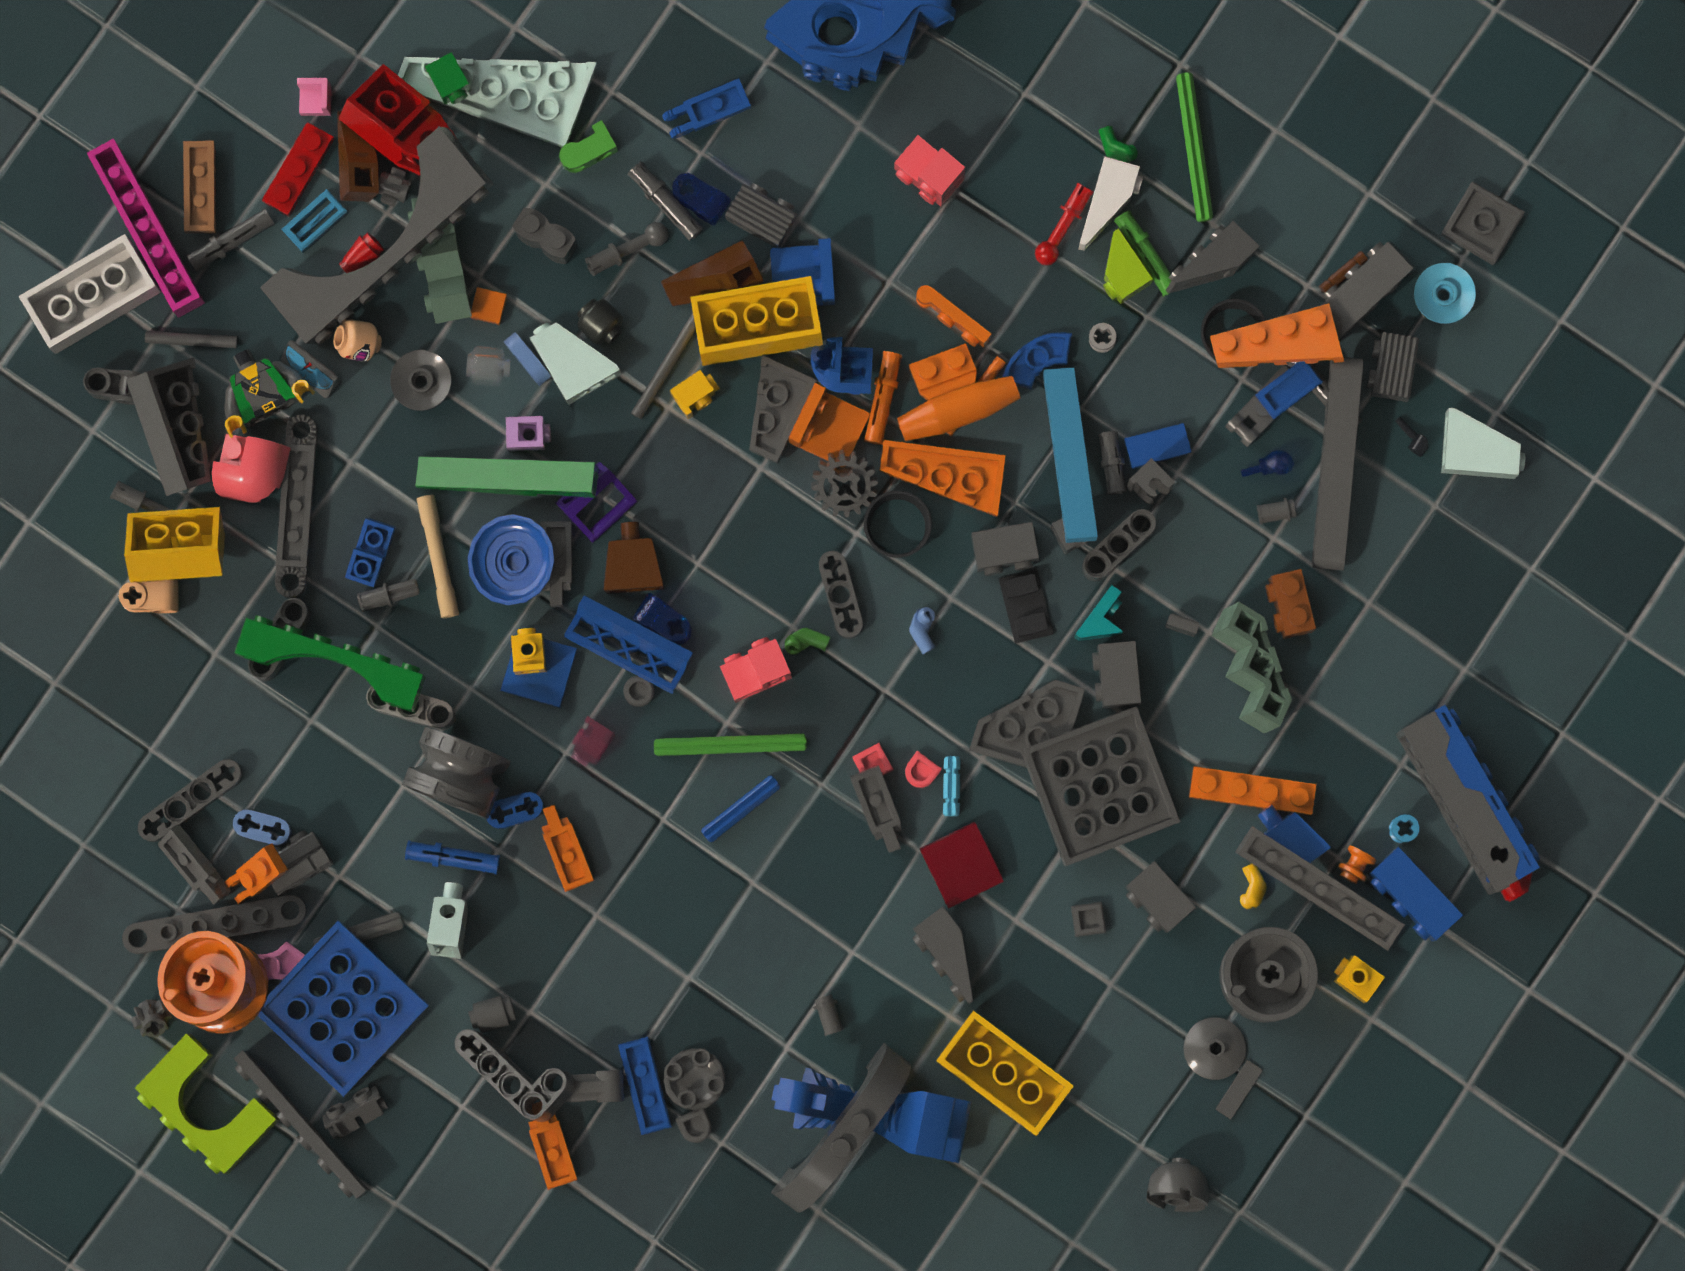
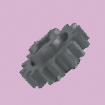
M840 450L839 457L837 458L832 453H829V462L826 463L819 460L818 467L821 471L813 470L812 477L817 480L811 483V489L818 491L814 494L815 501L823 500L822 510L824 511L832 507L833 516H837L839 511H844V515L847 518L850 515V510L853 509L858 515L861 514L860 506L863 504L869 507L871 504L868 496L876 497L877 495L876 489L872 487L878 485L877 477L872 476L875 473L874 466L866 467L868 461L865 456L857 460L856 451H853L850 457H846L844 450ZM861 475L865 479L864 489H861V486L857 483ZM825 478L832 484L828 492L824 488ZM848 480L850 481L849 487L845 484L842 485V487H839V481L843 483L847 482Z

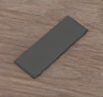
M1247 1060L1215 1110L1231 1120L1263 1070Z

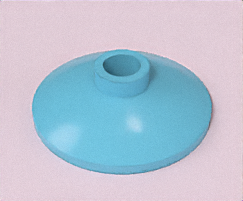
M1438 263L1428 267L1421 273L1414 288V299L1419 311L1427 319L1440 324H1450L1464 318L1472 309L1476 297L1475 285L1470 275L1463 268L1451 263ZM1441 290L1448 292L1449 299L1441 300L1438 297V292Z

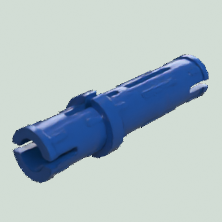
M408 840L405 860L432 863V867L445 865L497 875L500 855L443 847L442 843L438 842L435 845ZM456 858H463V859H469V860H475V861H481V862H474V861H468V860H462V859H456Z

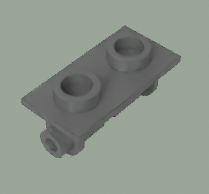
M375 1085L370 1089L368 1087L360 1089L353 1095L352 1099L344 1104L337 1103L331 1106L322 1118L325 1128H328L333 1139L337 1137L343 1138L360 1128L355 1117L360 1115L363 1122L367 1124L383 1115L384 1110L388 1106L383 1097L380 1098L378 1087Z

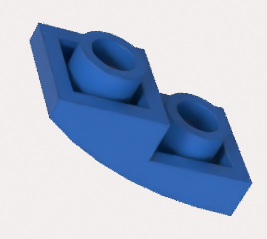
M368 517L365 518L357 546L353 549L345 578L373 588L375 587L396 530L395 526Z

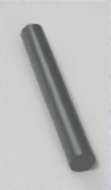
M146 331L145 343L237 348L238 336Z

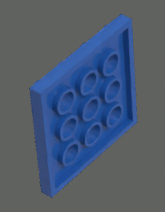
M338 920L271 991L257 1016L344 1097L426 1010L429 1004L350 929ZM337 955H342L348 960V969L344 973H337L332 968V960ZM358 977H366L371 982V989L367 994H359L355 990L354 983ZM315 978H321L327 984V991L322 996H317L311 991L310 985ZM381 998H388L393 1002V1012L388 1016L381 1015L377 1010V1003ZM343 999L348 1002L350 1011L346 1017H339L334 1013L333 1005L336 1000ZM293 1001H301L305 1005L306 1013L302 1018L297 1019L290 1014L289 1007ZM359 1021H367L371 1024L373 1030L369 1038H361L357 1035L355 1029ZM316 1022H322L328 1027V1036L323 1040L316 1039L312 1034V1027ZM340 1043L347 1044L351 1049V1056L347 1061L338 1060L334 1054L335 1047Z

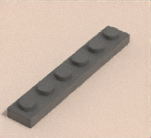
M1253 826L1235 851L1252 864L1387 951L1404 927L1402 922Z
M242 1050L233 1058L238 1063L235 1067L237 1072L246 1081L252 1079L259 1087L255 1091L267 1105L272 1102L279 1110L276 1113L279 1120L287 1128L292 1125L297 1130L299 1135L296 1138L307 1151L313 1149L320 1158L317 1160V1163L328 1175L333 1172L340 1179L337 1185L348 1198L354 1195L356 1199L366 1194L369 1189L249 1052Z

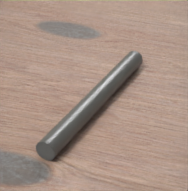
M693 312L632 410L631 414L635 417L642 419L696 331Z

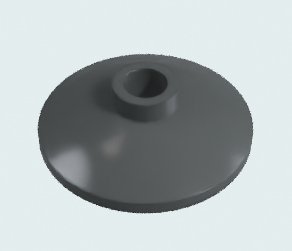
M414 350L400 357L393 366L390 375L391 390L395 398L403 406L416 411H426L440 405L449 394L452 383L451 372L446 362L436 353L427 350ZM418 378H427V385L425 387H418L416 384Z
M1207 1018L1196 1023L1188 1031L1183 1047L1185 1060L1189 1067L1197 1075L1211 1080L1224 1079L1234 1074L1242 1065L1246 1053L1245 1040L1241 1031L1233 1023L1222 1018ZM1214 1042L1219 1043L1221 1046V1052L1217 1055L1210 1052V1045Z

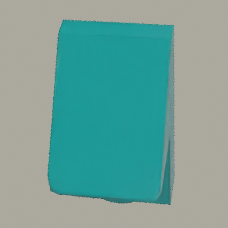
M1111 585L1076 632L1074 638L1078 641L1122 635L1123 631L1105 618L1106 614L1112 617L1122 604L1118 599L1122 592Z

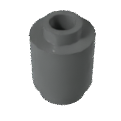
M500 995L473 1003V1010L468 1011L473 1029L479 1028L481 1033L508 1026L511 1021L516 1020L510 996L502 998Z

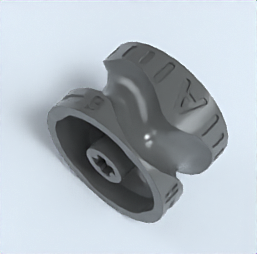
M425 727L419 744L426 760L416 768H408L402 785L457 809L488 819L500 791V788L494 784L492 775L498 776L504 773L510 766L511 761L454 736Z
M1263 927L1239 937L1231 944L1221 961L1219 978L1221 990L1226 1001L1237 1013L1252 1021L1275 1022L1297 1014L1308 1004L1316 989L1318 971L1311 949L1300 937L1286 929ZM1271 971L1273 977L1269 980L1265 979L1264 972Z

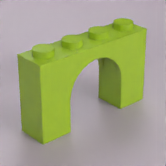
M186 1033L135 1087L140 1093L137 1098L149 1110L155 1107L162 1114L159 1119L171 1131L177 1128L185 1136L182 1142L194 1153L197 1150L201 1151L207 1157L204 1163L213 1172L218 1174L221 1171L224 1174H229L279 1121V1118L260 1099L253 1098L229 1124L220 1129L206 1130L195 1125L189 1119L184 1109V1090L190 1079L213 1055L193 1035Z

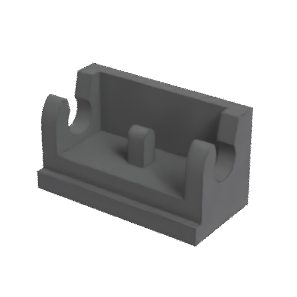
M1151 458L1129 479L1126 488L1130 492L1133 490L1145 503L1152 505L1154 501L1151 497H1157L1156 490L1166 496L1172 491L1175 481Z

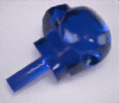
M1275 450L1264 458L1258 459L1259 465L1240 471L1242 478L1260 472L1263 476L1273 473L1285 475L1293 469L1294 461L1292 456L1285 450Z

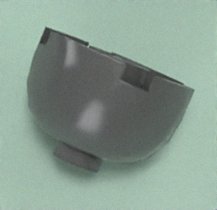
M1173 1158L1172 1162L1164 1163L1156 1168L1150 1176L1146 1201L1161 1209H1164L1165 1203L1177 1206L1174 1210L1177 1212L1202 1211L1205 1209V1205L1208 1206L1209 1182L1206 1175L1198 1167L1191 1165L1189 1159Z

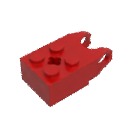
M384 64L346 100L339 116L340 121L395 165L417 175H420V166L415 161V159L419 160L417 146L439 126L448 128L455 136L441 114L429 105L430 101Z

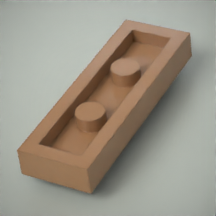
M183 141L184 232L186 234L216 233V143L214 141Z

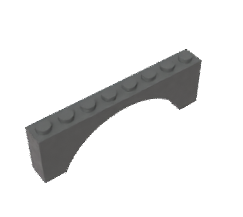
M439 126L417 146L420 162V187L415 209L403 233L383 255L356 271L331 277L313 276L293 268H281L260 287L306 344H322L333 334L331 329L338 323L342 325L346 320H350L355 314L353 310L362 303L364 305L370 302L377 295L375 290L383 283L387 285L396 279L400 274L398 270L405 263L409 265L416 261L422 255L420 250L428 243L432 245L444 235V228L450 223L453 225L458 223L466 216L467 212L465 210L472 203L478 204L489 195L488 189L494 183L448 128Z

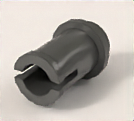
M1285 497L1283 498L1284 501L1256 505L1260 525L1284 519L1290 522V518L1296 517L1293 499L1287 500Z
M832 994L815 999L816 1006L813 1008L818 1010L824 1035L844 1030L835 1005L838 1002L837 999L834 1000Z

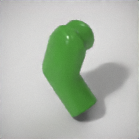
M802 628L786 638L784 647L786 652L791 655H796L809 646L826 651L831 637L809 628Z

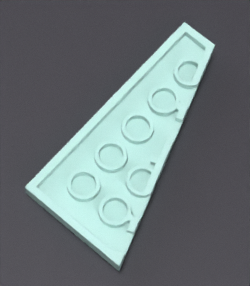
M404 57L398 76L428 100L563 147L569 142L598 64L597 62L570 63L569 61L538 62V60H474L462 58V60L456 61L465 75L471 91L467 93L468 96L464 100L456 104L451 102L444 104L426 71L425 66L439 58Z

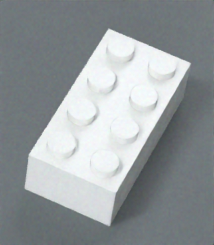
M124 234L21 294L19 298L49 349L57 354L158 295L161 291L134 245Z

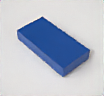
M1305 361L1296 363L1255 394V397L1274 420L1323 381L1310 364H1305Z
M1184 423L1124 438L1132 469L1143 467L1151 458L1158 463L1192 453Z

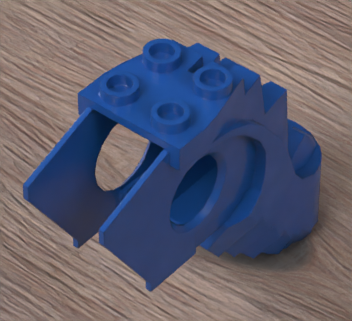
M790 0L766 20L764 29L767 30V35L765 39L800 64L803 69L804 78L814 82H821L822 79L834 82V87L850 91L851 86L858 88L861 78L876 82L884 61L904 66L919 22H923L936 30L953 21L956 10L951 6L952 0ZM832 17H842L853 26L854 36L845 44L829 45L818 36L822 23Z

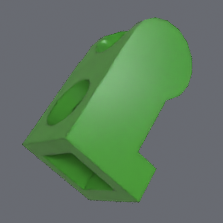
M602 120L592 125L594 134L578 143H566L561 148L559 158L565 170L570 173L581 172L618 152Z

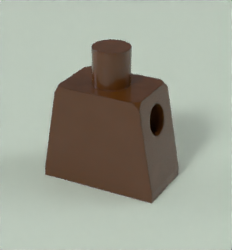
M639 522L621 523L622 540L609 541L604 580L605 593L664 590L652 538L640 539Z

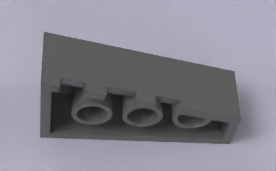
M1381 242L1376 244L1367 253L1370 259L1364 265L1360 266L1358 263L1354 265L1344 275L1348 280L1340 287L1336 284L1333 285L1322 296L1325 302L1321 305L1330 304L1339 341L1357 325L1360 319L1365 318L1371 313L1382 298H1386L1401 284V280L1407 274L1411 276L1417 270L1392 242H1387L1385 245Z
M194 357L126 379L166 496L211 481L206 442L202 441L200 431L201 426H203L202 414H198L196 396H199L198 383H194L192 369L196 368Z

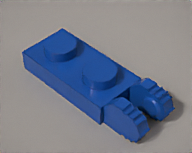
M738 78L683 101L682 105L666 111L662 117L664 121L668 122L686 113L688 114L690 122L677 126L669 132L671 138L675 139L689 134L693 130L696 132L751 109V105Z

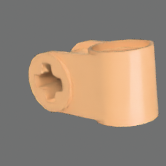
M177 580L128 582L119 590V601L129 612H179ZM132 590H136L137 594L142 597L136 599V604L132 605L129 599H126V596H130Z

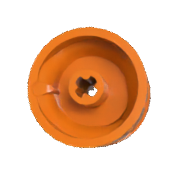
M198 931L180 938L166 952L158 972V990L163 1004L176 1018L208 1032L224 1034L238 1031L256 1018L266 1001L268 976L262 960L250 948L216 932Z

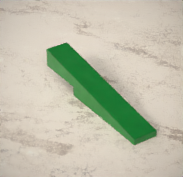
M419 456L415 486L425 489L524 496L547 494L596 498L599 468L595 462Z

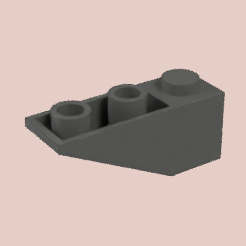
M1234 221L1226 228L1220 225L1209 237L1212 242L1206 248L1200 245L1189 256L1191 262L1185 268L1179 265L1168 277L1171 283L1166 291L1173 293L1231 277L1255 254L1259 245Z
M942 906L913 928L916 935L912 939L922 952L928 949L935 960L931 962V965L942 978L947 975L952 981L953 985L949 989L958 1001L962 1002L965 999L970 1004L973 998L962 931Z

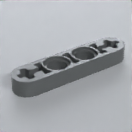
M224 759L212 766L144 815L138 823L139 835L144 840L150 842L160 841L172 827L177 824L183 825L237 786L243 777L241 766L230 759ZM224 766L230 769L235 767L236 771L233 772L234 779L232 781L228 779L220 781L218 784L223 788L218 791L216 784L208 777L213 774L214 778L218 779L224 774L222 770ZM207 783L211 787V795L208 799L198 800L196 798L195 788L198 784ZM176 801H181L186 806L185 815L179 819L173 818L169 812L171 804ZM163 810L165 818L172 825L168 827L167 823L164 822L157 827L159 833L156 836L152 833L146 834L145 831L148 829L146 823L148 821L153 823L160 821L162 817L158 813Z

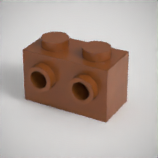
M1302 569L1271 576L1268 580L1269 584L1265 585L1269 603L1274 602L1276 614L1273 615L1276 632H1281L1283 639L1313 633L1316 626Z

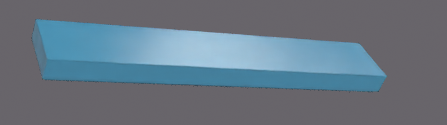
M1074 368L1046 369L1043 371V380L1066 543L1097 541V527Z

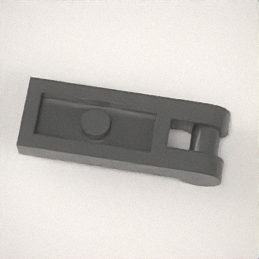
M1283 365L1259 391L1286 372L1288 368ZM1254 395L1225 427L1231 433L1235 431L1242 438L1241 442L1246 447H1249L1274 420ZM1247 417L1256 424L1251 430L1243 423Z

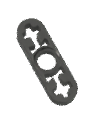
M828 551L819 560V570L837 633L845 639H853L861 633L863 621L844 556L837 551ZM833 557L835 562L840 561L842 564L837 567L839 578L845 575L846 581L839 580L828 585L827 580H833L831 570H825L824 566L828 564V559ZM839 586L847 588L850 592L848 601L842 604L836 603L832 598L833 590ZM854 605L855 610H848L850 619L852 621L857 620L858 624L854 626L853 632L848 633L846 628L841 629L840 624L844 623L843 612L836 615L835 609L842 610Z

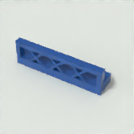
M585 595L578 605L575 617L564 634V637L671 694H673L687 670L693 652ZM583 621L593 627L595 635L583 637L574 631L579 622ZM613 637L619 640L622 649L611 652L604 647L602 640ZM640 651L647 656L649 664L638 666L632 663L629 654ZM668 666L676 670L677 673L670 683L659 677L657 668Z

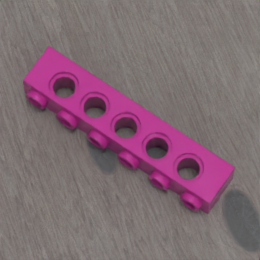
M114 138L87 152L89 159L175 315L179 318L205 304Z

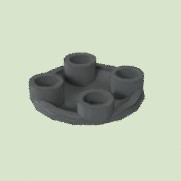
M692 1048L681 1051L670 1060L664 1069L663 1082L666 1093L675 1104L684 1109L700 1110L709 1107L719 1099L724 1090L726 1077L723 1066L715 1055L702 1048Z

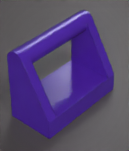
M601 462L596 464L599 468L596 496L609 483H612L624 498L590 530L581 522L576 514L593 498L562 496L555 503L592 543L638 502Z

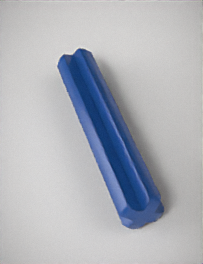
M772 775L765 778L703 827L701 830L702 834L709 842L715 841L780 789L778 781Z

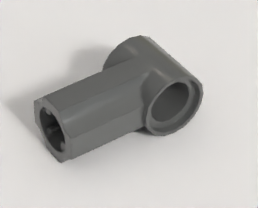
M623 1070L596 1071V1074L572 1075L575 1078L576 1086L573 1094L566 1102L597 1100V1103L625 1101Z

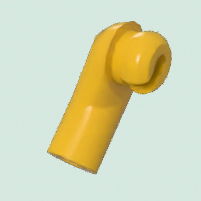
M1250 864L1242 868L1249 882L1246 893L1240 896V903L1245 909L1257 908L1262 903L1267 889L1266 882L1259 868L1254 864Z

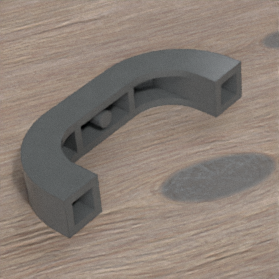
M883 1043L865 1067L868 1070V1074L860 1089L815 1149L797 1168L791 1169L789 1167L771 1191L773 1195L797 1213L803 1212L810 1207L829 1188L883 1118L905 1084L911 1070V1063L885 1043Z

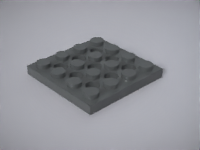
M1137 706L1021 750L1064 866L1071 865L1180 822ZM1115 737L1123 739L1126 744V749L1121 755H1115L1110 749V743ZM1087 748H1091L1097 753V761L1092 766H1087L1082 761V753ZM1058 759L1065 760L1069 765V771L1064 777L1057 776L1053 771V765ZM1126 766H1130L1136 771L1137 777L1132 784H1126L1121 778V772ZM1098 777L1104 778L1108 783V790L1103 795L1096 794L1092 787L1094 780ZM1069 788H1074L1079 792L1080 800L1075 806H1069L1064 800V794ZM1137 795H1141L1147 800V809L1143 813H1137L1132 808V800ZM1109 806L1115 807L1119 812V819L1114 824L1107 823L1103 817L1104 810ZM1080 817H1085L1090 821L1091 828L1086 835H1080L1075 830V823Z

